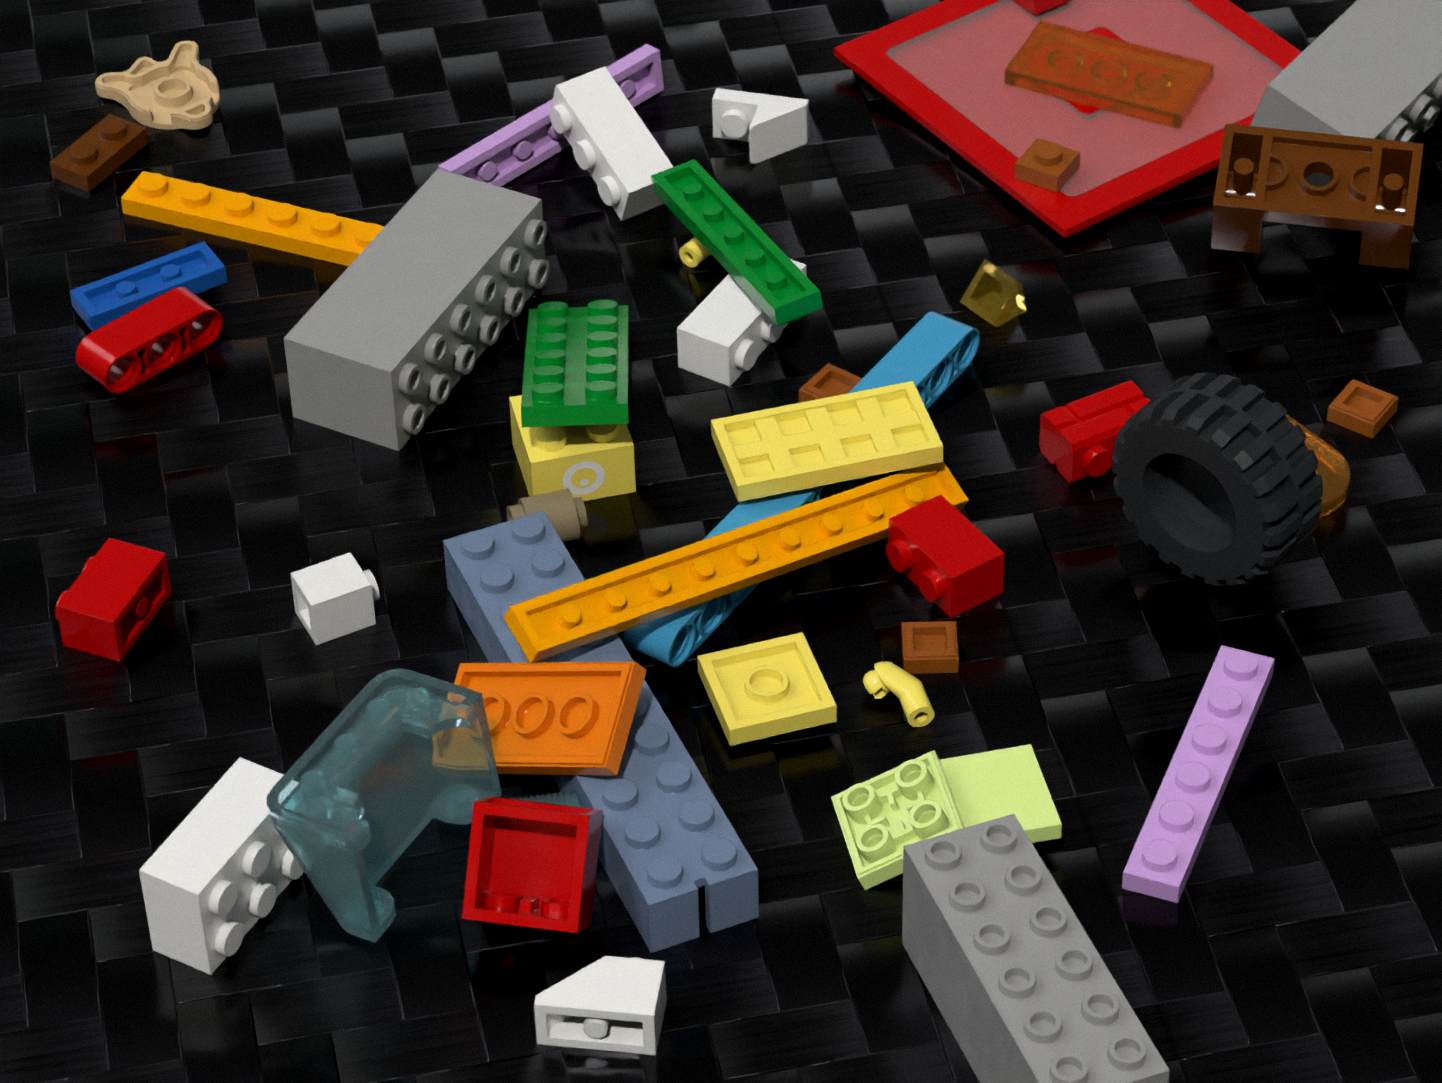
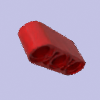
M177 287L88 334L78 345L75 360L78 367L111 393L119 394L208 347L219 336L223 327V318L221 313L187 287Z

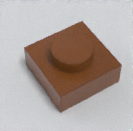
M1037 138L1015 162V179L1058 193L1080 168V152L1061 146L1056 142Z

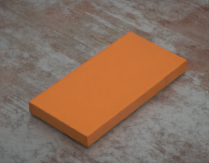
M637 662L460 663L430 766L440 773L617 776L647 670Z

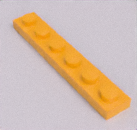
M142 171L121 197L123 214L345 266H350L384 228V226L375 223L362 222L336 216L332 213H323L293 206L288 203L262 199L245 193H236L206 186L202 183H193Z

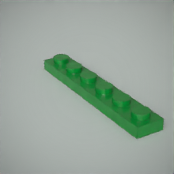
M695 159L651 175L654 193L777 326L786 322L800 320L806 314L823 308L820 290Z

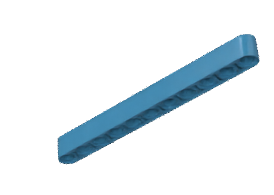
M934 311L929 312L849 393L913 381L927 410L971 364L979 347L980 333L977 328ZM860 479L767 496L761 499L742 501L704 539L850 490ZM760 583L624 630L625 645L673 668L678 667Z

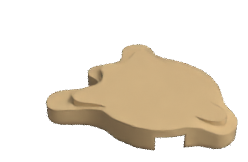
M194 41L178 42L171 51L169 58L165 61L156 62L150 57H141L127 71L101 74L95 81L97 95L121 103L129 110L134 119L151 128L166 130L202 129L213 122V114L220 103L218 80L209 69L199 64V47Z

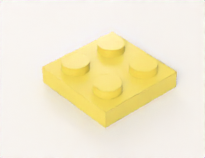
M803 632L697 656L698 673L730 746L837 721V705Z

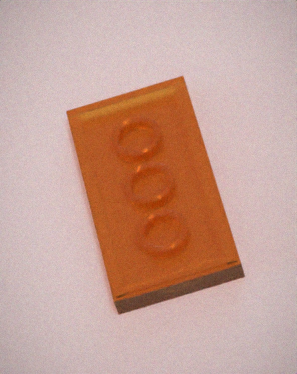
M1040 20L1006 67L1004 83L1179 129L1213 79L1214 64Z

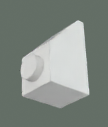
M604 956L537 994L534 1002L537 1044L656 1055L667 1002L665 961L647 960L638 957Z

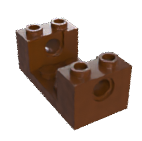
M1225 123L1213 201L1211 248L1260 254L1264 221L1361 231L1359 264L1408 270L1424 144ZM1313 173H1322L1327 175L1331 182L1324 186H1313L1305 178Z

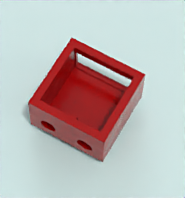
M491 796L474 801L462 919L570 933H579L590 927L603 810Z

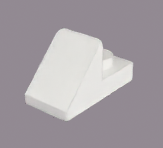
M716 88L712 98L713 137L749 142L751 164L759 163L807 144L809 139V100Z

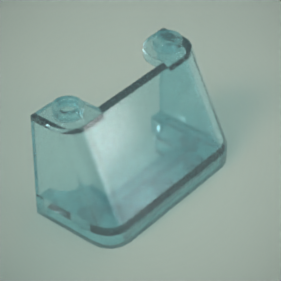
M393 669L382 672L369 681L267 795V808L271 823L342 929L346 932L375 943L392 924L396 916L394 899L388 891L375 886V884L433 818L447 823L469 824L472 823L474 801L488 796L500 797L502 795L482 693L411 670Z

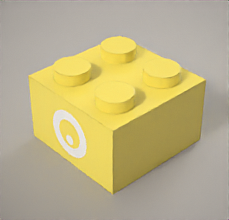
M522 395L509 397L512 444L529 496L569 488L573 498L581 496L583 501L636 492L634 444L627 424L522 427Z

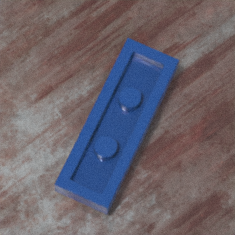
M203 241L71 290L72 307L93 332L174 288L187 287L194 294H200L210 288L227 282L226 268Z

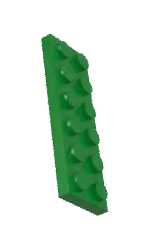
M596 300L590 302L588 307H568L564 302L554 301L538 305V309H529L521 399L522 427L629 424L628 305L618 306V303L613 300Z

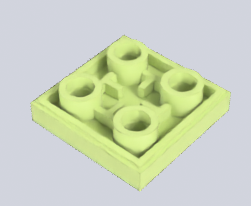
M1031 744L940 760L965 828L1014 814L1032 844L1061 838L1062 823Z
M935 750L915 759L905 761L898 767L865 782L855 784L831 797L857 877L865 890L903 873V846L965 828L944 768Z

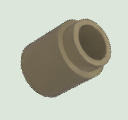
M569 488L519 498L517 505L507 506L506 508L507 521L544 511L563 543L579 540L580 529L588 526L583 499L581 496L573 498Z

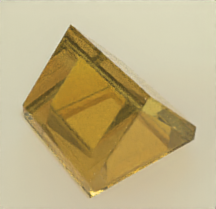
M984 259L960 302L991 325L998 327L1026 311L1023 287L1016 279L989 260Z

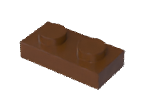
M108 114L50 162L52 178L90 192L148 144L146 128Z

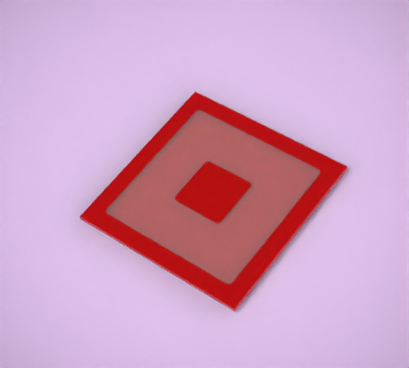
M944 0L834 48L835 57L1064 238L1218 167L1225 123L1250 126L1267 85L1302 53L1229 0H1070L1037 15L1027 11L1012 0ZM1037 138L1056 142L1061 146L1080 152V168L1058 193L1015 179V162Z

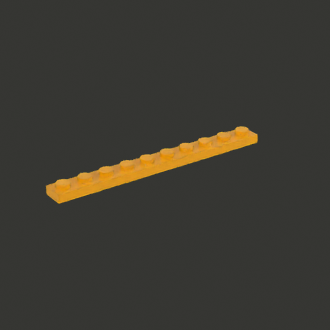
M944 461L908 469L512 605L503 618L529 662L534 663L887 538L889 518L940 494L959 512L969 499Z

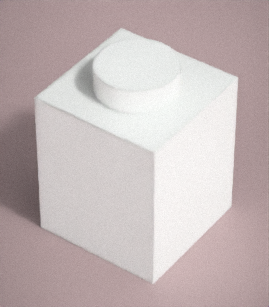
M351 552L290 573L295 613L316 645L376 624L374 601L380 598L377 582L369 569L362 571Z

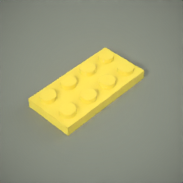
M913 381L711 420L712 438L738 502L943 462V444Z

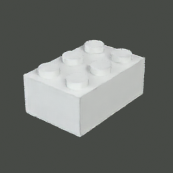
M239 757L139 869L153 951L211 975L226 957L236 953L243 937L258 919L264 918L270 913L276 898L292 880L298 879L303 874L309 861V849L306 844L303 822L304 810L301 806L298 780Z

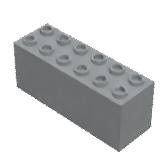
M1357 0L1267 85L1250 126L1413 142L1418 130L1425 133L1432 126L1442 107V0ZM1313 173L1305 178L1313 186H1324L1331 182V179L1322 173Z
M437 169L283 338L293 417L399 451L413 434L420 432L425 420L433 410L447 400L451 389L461 377L470 373L475 361L484 350L497 341L501 330L512 317L520 314L524 303L537 288L540 289L545 284L549 274V262L545 259L544 240L547 233V224L543 221L542 199Z
M1014 814L903 846L902 944L980 1083L1169 1082V1069Z

